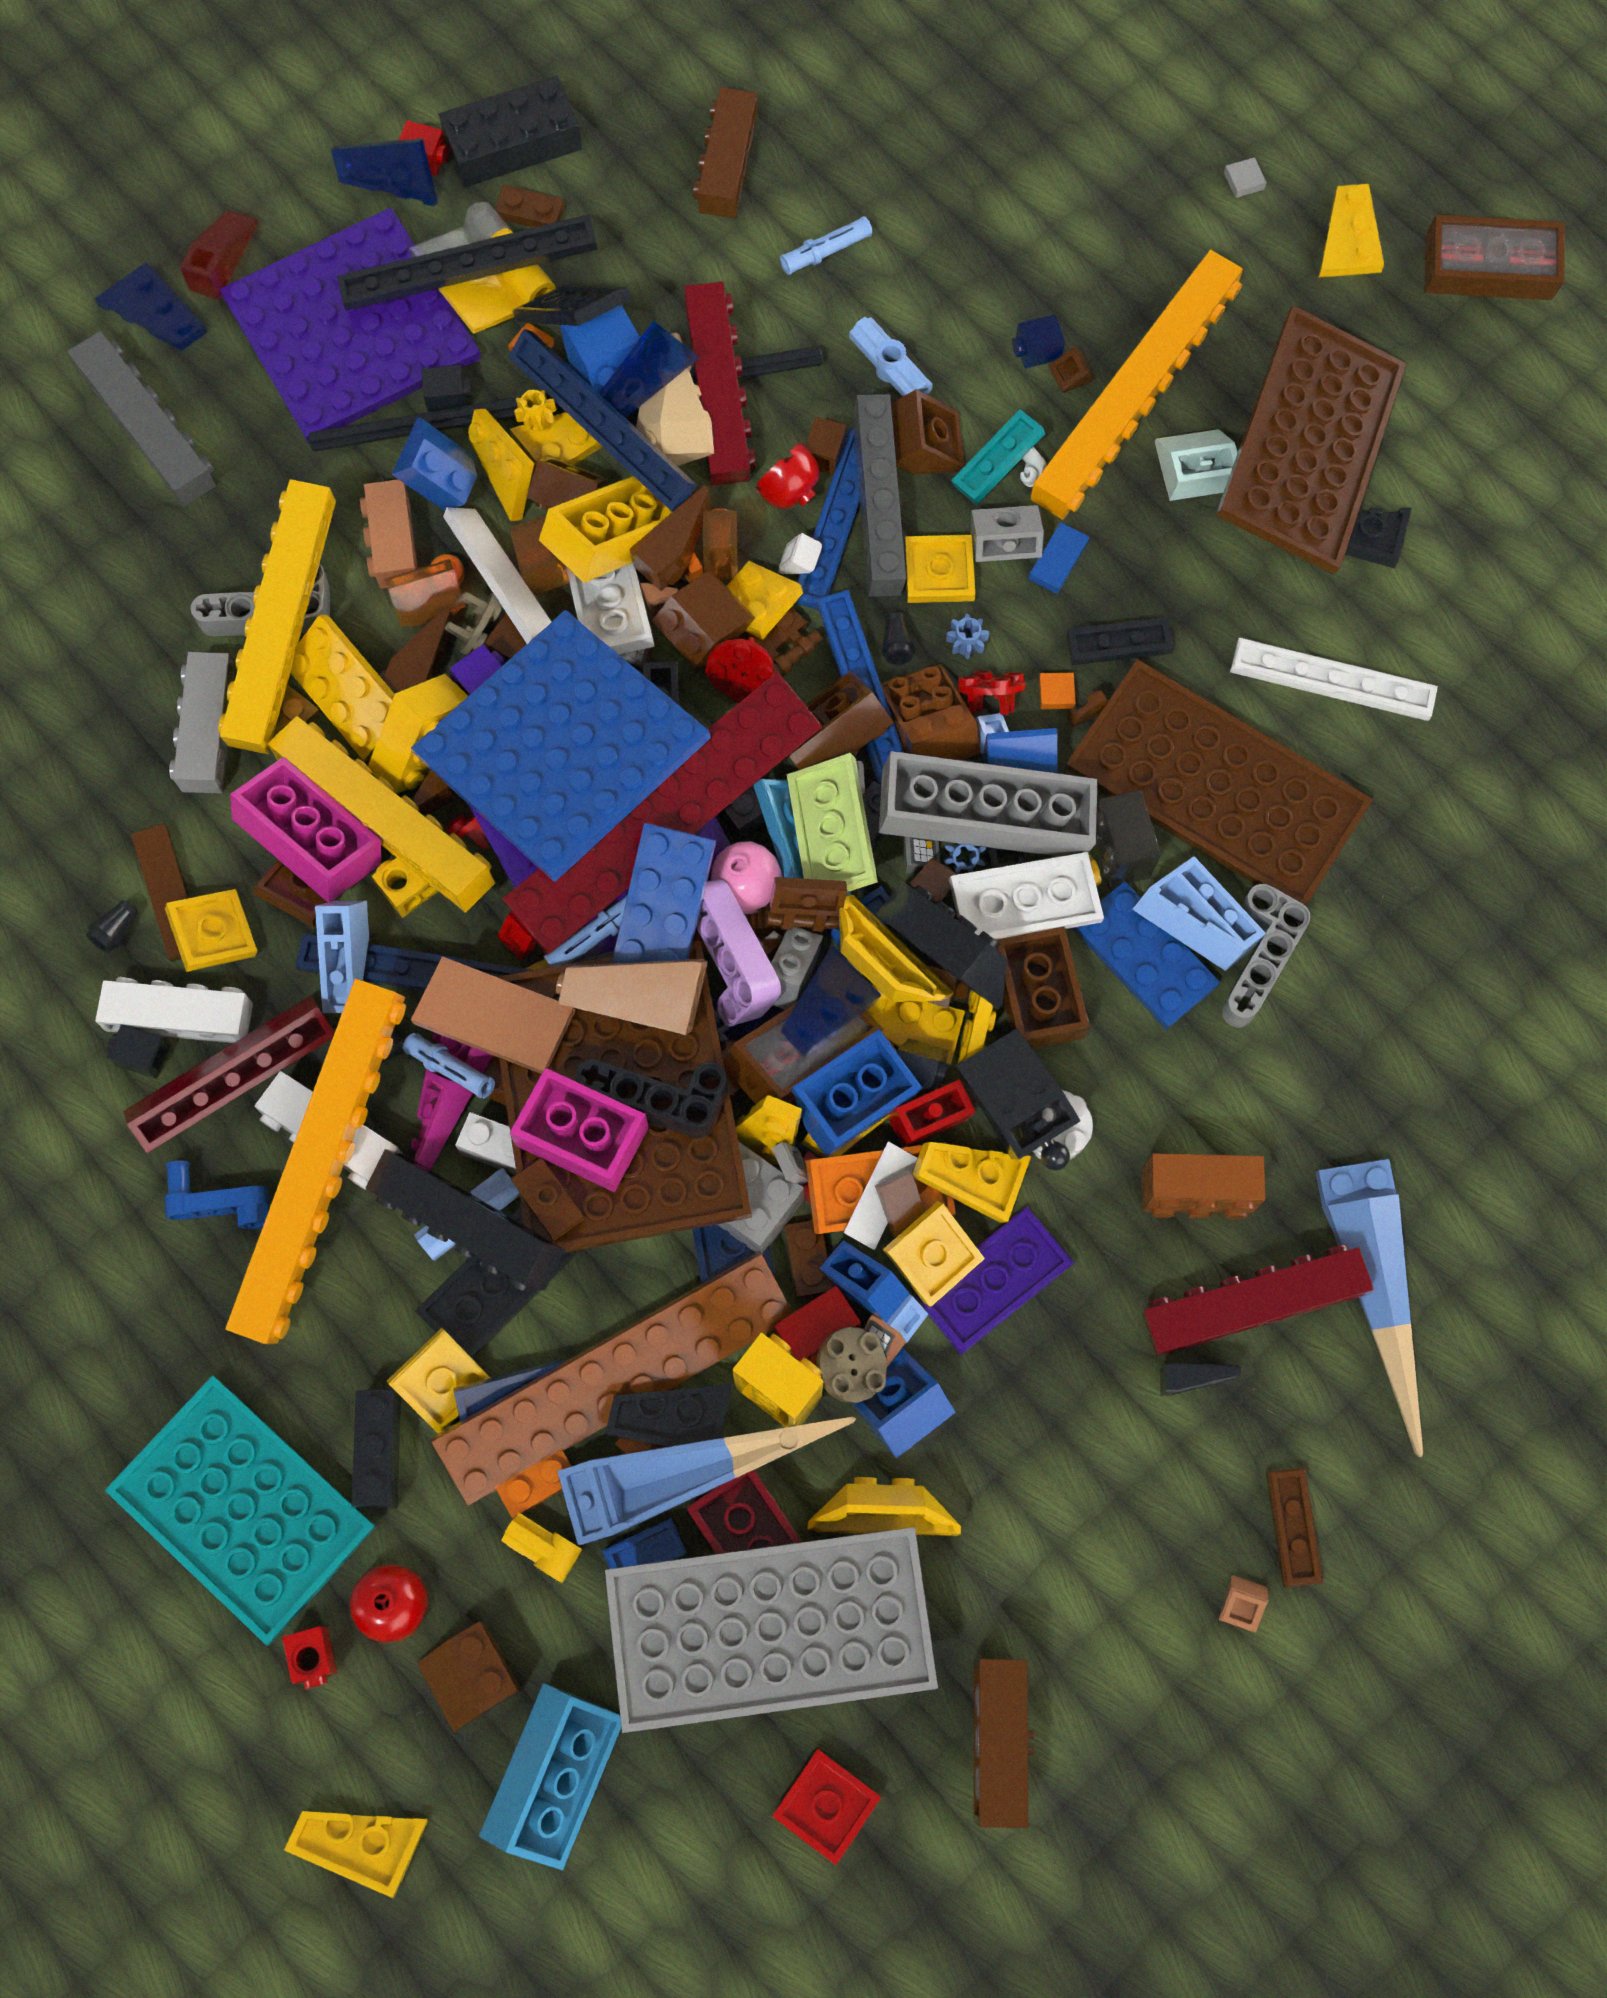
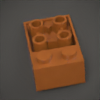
M942 664L927 667L921 671L881 683L904 753L960 761L981 754L977 722Z

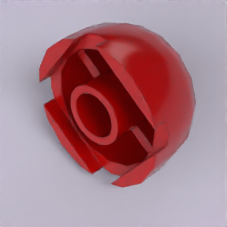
M803 443L793 447L789 451L792 456L790 458L787 456L783 460L780 459L759 480L758 486L754 488L771 506L779 509H789L799 503L804 507L816 496L817 493L813 488L819 480L820 469L817 460Z
M395 1564L380 1565L363 1574L355 1584L350 1598V1613L357 1629L369 1639L382 1643L402 1641L413 1635L420 1627L419 1625L422 1623L429 1607L428 1592L422 1579L409 1568Z

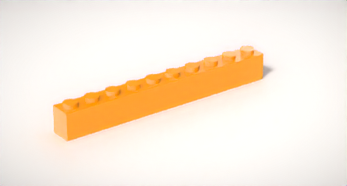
M1210 249L1033 484L1031 501L1064 520L1070 510L1073 512L1078 510L1085 498L1083 493L1088 486L1094 488L1103 474L1101 469L1106 462L1112 464L1121 449L1119 445L1123 439H1131L1139 425L1138 419L1141 415L1148 416L1156 403V395L1159 391L1161 393L1166 392L1174 378L1172 375L1177 368L1182 370L1191 356L1189 351L1194 345L1199 347L1208 333L1206 328L1211 322L1216 324L1224 313V304L1227 300L1233 301L1242 288V283L1239 280L1243 268Z
M355 978L225 1330L263 1344H278L279 1339H283L287 1334L290 1326V1318H288L292 1304L297 1303L303 1291L301 1280L304 1271L312 1265L316 1256L315 1241L318 1233L321 1234L325 1230L329 1220V1213L327 1212L331 1198L337 1196L341 1188L342 1178L339 1177L344 1163H348L355 1149V1143L352 1142L357 1128L360 1129L366 1120L368 1109L365 1105L370 1093L373 1094L378 1087L380 1081L379 1067L382 1059H386L391 1052L393 1039L390 1037L395 1024L398 1025L403 1019L406 1005L403 1003L404 996Z

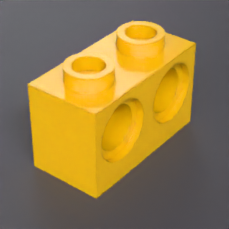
M398 858L383 862L377 868L376 873L372 875L377 888L402 918L439 892ZM399 879L407 880L403 888L398 890L391 889L395 881Z

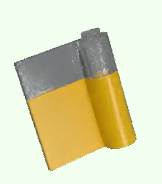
M477 202L469 207L464 227L410 248V253L413 257L513 232L489 202ZM539 264L438 289L471 332L475 334L515 317L513 314L515 308L556 289V287Z

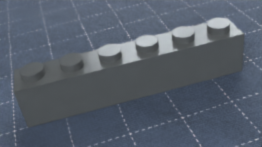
M99 331L67 351L77 371L182 507H185L216 487L211 473L215 470L204 454L199 457L194 452L196 445L186 431L179 433L176 429L178 422L168 408L162 410L158 406V403L161 402L150 385L144 387L140 381L143 378L132 362L126 365L122 359L125 355L114 339L108 341L102 332Z
M890 394L857 395L853 410V425L868 597L901 596L906 581Z

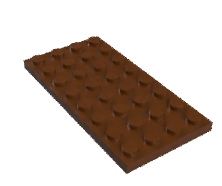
M1293 305L1286 314L1216 516L1335 574L1341 568L1406 363Z
M1138 659L1071 755L1064 768L1075 776L1097 779V789L1253 884L1270 885L1305 906L1373 801L1369 796Z

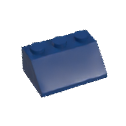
M878 1029L793 1086L791 1090L797 1107L802 1109L801 1118L805 1129L827 1158L891 1114L895 1108L910 1101L922 1087L881 1030Z

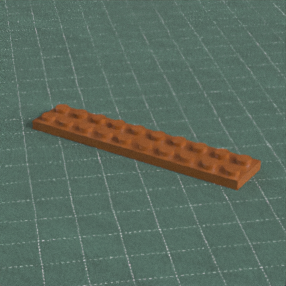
M757 1252L431 1438V1443L466 1504L469 1506L495 1491V1487L553 1453L560 1449L564 1451L606 1427L614 1396L670 1390L752 1343L761 1332L766 1335L773 1331L774 1325L793 1314L764 1257L760 1252Z

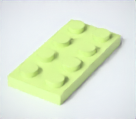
M851 753L787 774L804 879L846 881L847 892L877 883L856 758Z

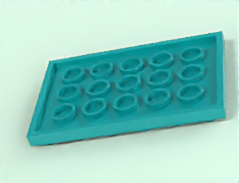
M212 1376L105 1490L266 1646H270L377 1527L362 1512L352 1507V1503L215 1376Z

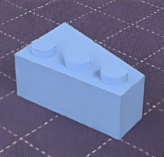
M1195 856L1149 887L1132 909L1225 971L1244 958L1266 934Z

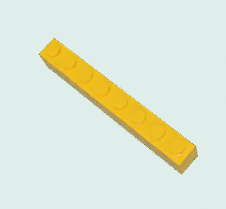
M290 479L287 491L283 490L279 500L280 517L278 522L273 523L271 529L270 553L265 554L262 562V572L264 573L262 583L257 585L254 591L253 603L255 608L253 616L248 617L245 624V636L247 638L244 649H240L236 657L237 675L235 681L230 682L227 690L228 708L226 714L223 713L219 719L218 732L220 737L230 747L269 754L270 747L267 743L273 738L336 504L330 487Z
M296 716L267 743L277 761L285 757L379 837L384 848L465 913L495 884L489 871L492 866L481 854L476 852L472 855L466 850V844L457 835L452 833L448 836L442 831L443 827L433 816L427 814L424 817L418 812L419 808L409 797L404 795L400 798L395 794L394 787L385 778L380 776L376 779L371 775L372 771L361 759L352 760L348 756V751L337 740L328 741L325 738V733L314 722L307 724Z

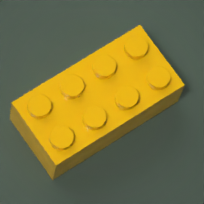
M632 476L549 508L539 541L583 583H586L633 563L630 548L669 516L672 511L636 477Z
M761 1332L732 1369L735 1388L783 1427L802 1425L822 1399L824 1382L820 1376L822 1371L806 1358L799 1362L792 1357L789 1351L791 1347L777 1335L772 1334L768 1338Z

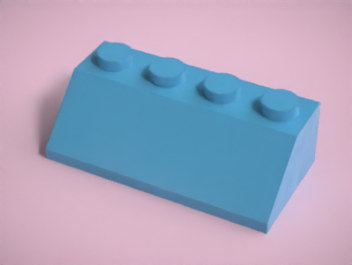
M543 1683L479 1837L506 1853L563 1870L621 1730L620 1714Z

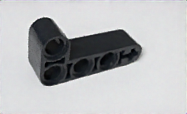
M594 1059L582 1062L575 1073L577 1083L646 1114L647 1122L692 1138H703L712 1132L728 1092L725 1070L715 1062L702 1063L696 1068L687 1091ZM595 1077L600 1078L601 1082L594 1081L592 1085L587 1084V1080L593 1081ZM708 1078H715L720 1081V1084L714 1089H705L701 1086L702 1082ZM632 1087L637 1090V1093L632 1098L624 1099L619 1096V1093L624 1088ZM661 1099H668L672 1102L670 1108L664 1111L656 1110L653 1106ZM695 1111H702L707 1114L705 1120L699 1123L689 1121L688 1117Z

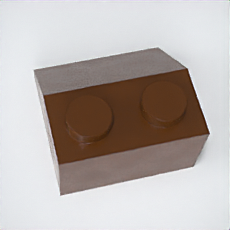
M917 389L891 403L897 467L914 475L960 472L965 467L959 411Z
M707 571L673 594L653 618L652 622L694 668H706L709 653L715 646L727 640L739 639L755 617L713 571Z
M479 1621L444 1642L417 1663L453 1732H456L522 1691L486 1622Z

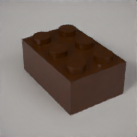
M1065 926L996 939L1000 943L996 950L1007 959L1003 1003L1010 1032L1017 1028L1032 1049L1084 1039L1090 1025Z

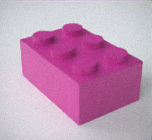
M545 1068L513 1125L510 1135L515 1146L615 1192L649 1126L646 1114Z

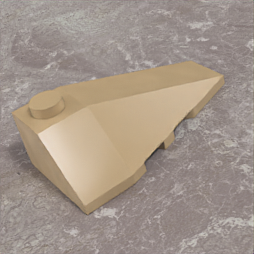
M672 333L650 343L636 428L676 466H680L714 454L712 421L708 411L703 410L699 399L702 395L699 386L693 383L690 375L691 364L680 335Z

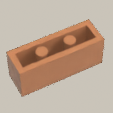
M399 479L364 484L365 497L360 498L362 516L363 518H368L369 527H363L366 547H371L372 557H367L370 577H376L380 589L419 584L410 499L406 484Z

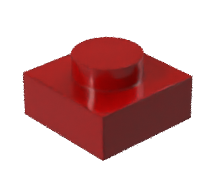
M512 912L507 915L497 937L522 960L530 956L537 942Z

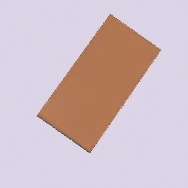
M442 956L411 1021L417 1026L542 1074L545 1068H549L575 1013V1009L558 1004L559 1001Z

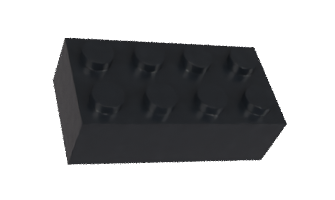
M558 75L438 113L445 143L449 147V153L464 188L582 150L579 124Z

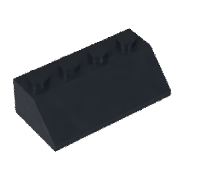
M902 881L875 915L912 946L996 1009H999L1003 1004L1007 959L996 950L1000 943L984 931L979 936L975 934L978 928L962 915L957 920L953 918L956 912L941 900H938L936 904L932 903L935 897L920 885L913 889Z

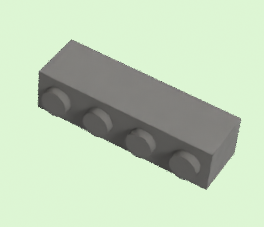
M188 652L187 663L181 667V682L184 685L183 696H179L177 700V712L180 716L179 727H175L173 733L176 756L175 759H171L169 766L170 778L174 780L181 792L223 793L228 745L220 737L218 724L223 713L226 714L229 704L227 700L228 686L231 681H235L237 671L236 665L229 653Z

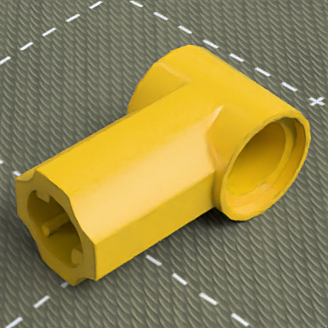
M518 1513L511 1521L501 1540L508 1547L535 1562V1567L563 1583L583 1549L558 1533L554 1532L552 1534L521 1513Z

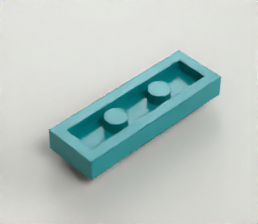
M1019 409L951 480L953 486L977 505L1045 435L1044 428Z

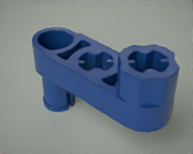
M188 1161L166 1163L168 1194L164 1196L166 1219L185 1220L237 1213L239 1228H263L270 1209L269 1187L248 1186L191 1193L190 1163Z

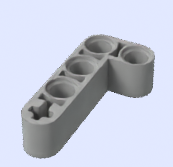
M320 563L316 575L318 579L314 582L307 611L316 608L317 611L313 614H306L301 633H306L319 615H328L330 617V584ZM254 592L200 595L191 604V614L201 631L208 636L245 635L246 621L248 617L253 616L255 608L253 603ZM250 611L246 616L238 617L242 612Z
M1267 884L1253 886L1241 906L1266 934L1260 941L1222 1008V1016L1225 1022L1235 1028L1247 1026L1255 1017L1310 921V912L1305 905ZM1252 900H1262L1266 904L1267 909H1258L1254 906ZM1289 916L1294 918L1298 923V927L1287 925L1283 917ZM1267 945L1277 946L1281 950L1282 955H1272L1268 951ZM1250 974H1260L1264 978L1265 984H1256L1252 981ZM1245 995L1250 1000L1246 1004L1244 1011L1240 1012L1237 1010V1007Z

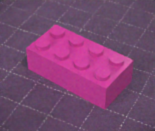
M282 757L230 794L232 820L327 902L336 899L381 865V839L285 757Z

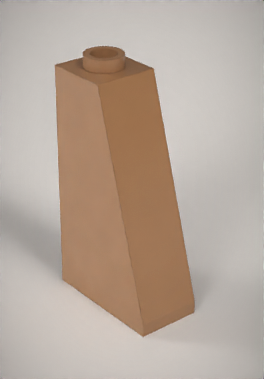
M687 959L574 965L566 968L565 973L561 972L556 985V993L560 994L558 1004L687 1035L693 1029L708 960Z

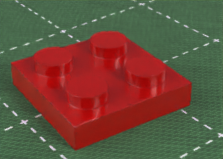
M817 1749L772 1817L833 1864L837 1865L882 1797Z

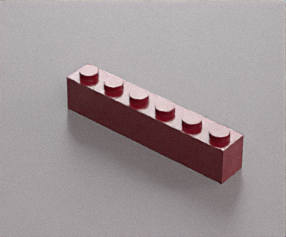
M724 282L684 286L685 307L696 385L699 386L702 394L699 399L703 410L708 411L712 421L714 454L707 456L710 484L715 486L750 481V470L756 469L754 449H747L746 438H751L749 417L743 418L742 407L747 406L745 387L738 386L737 376L742 375L740 355L734 356L733 345L738 344L736 324H729L728 314H733L731 293L725 294Z
M309 996L124 1110L126 1124L148 1153L333 1038L335 1032L313 997Z
M1347 1244L1336 1246L1326 1250L1327 1256L1313 1260L1312 1255L1302 1256L1291 1260L1292 1267L1278 1271L1276 1265L1255 1271L1256 1277L1242 1281L1241 1276H1235L1220 1281L1221 1288L1206 1291L1205 1286L1185 1291V1298L1171 1302L1170 1297H1163L1149 1302L1150 1308L1144 1310L1142 1315L1156 1357L1369 1295L1374 1290L1360 1248L1357 1247L1349 1250Z

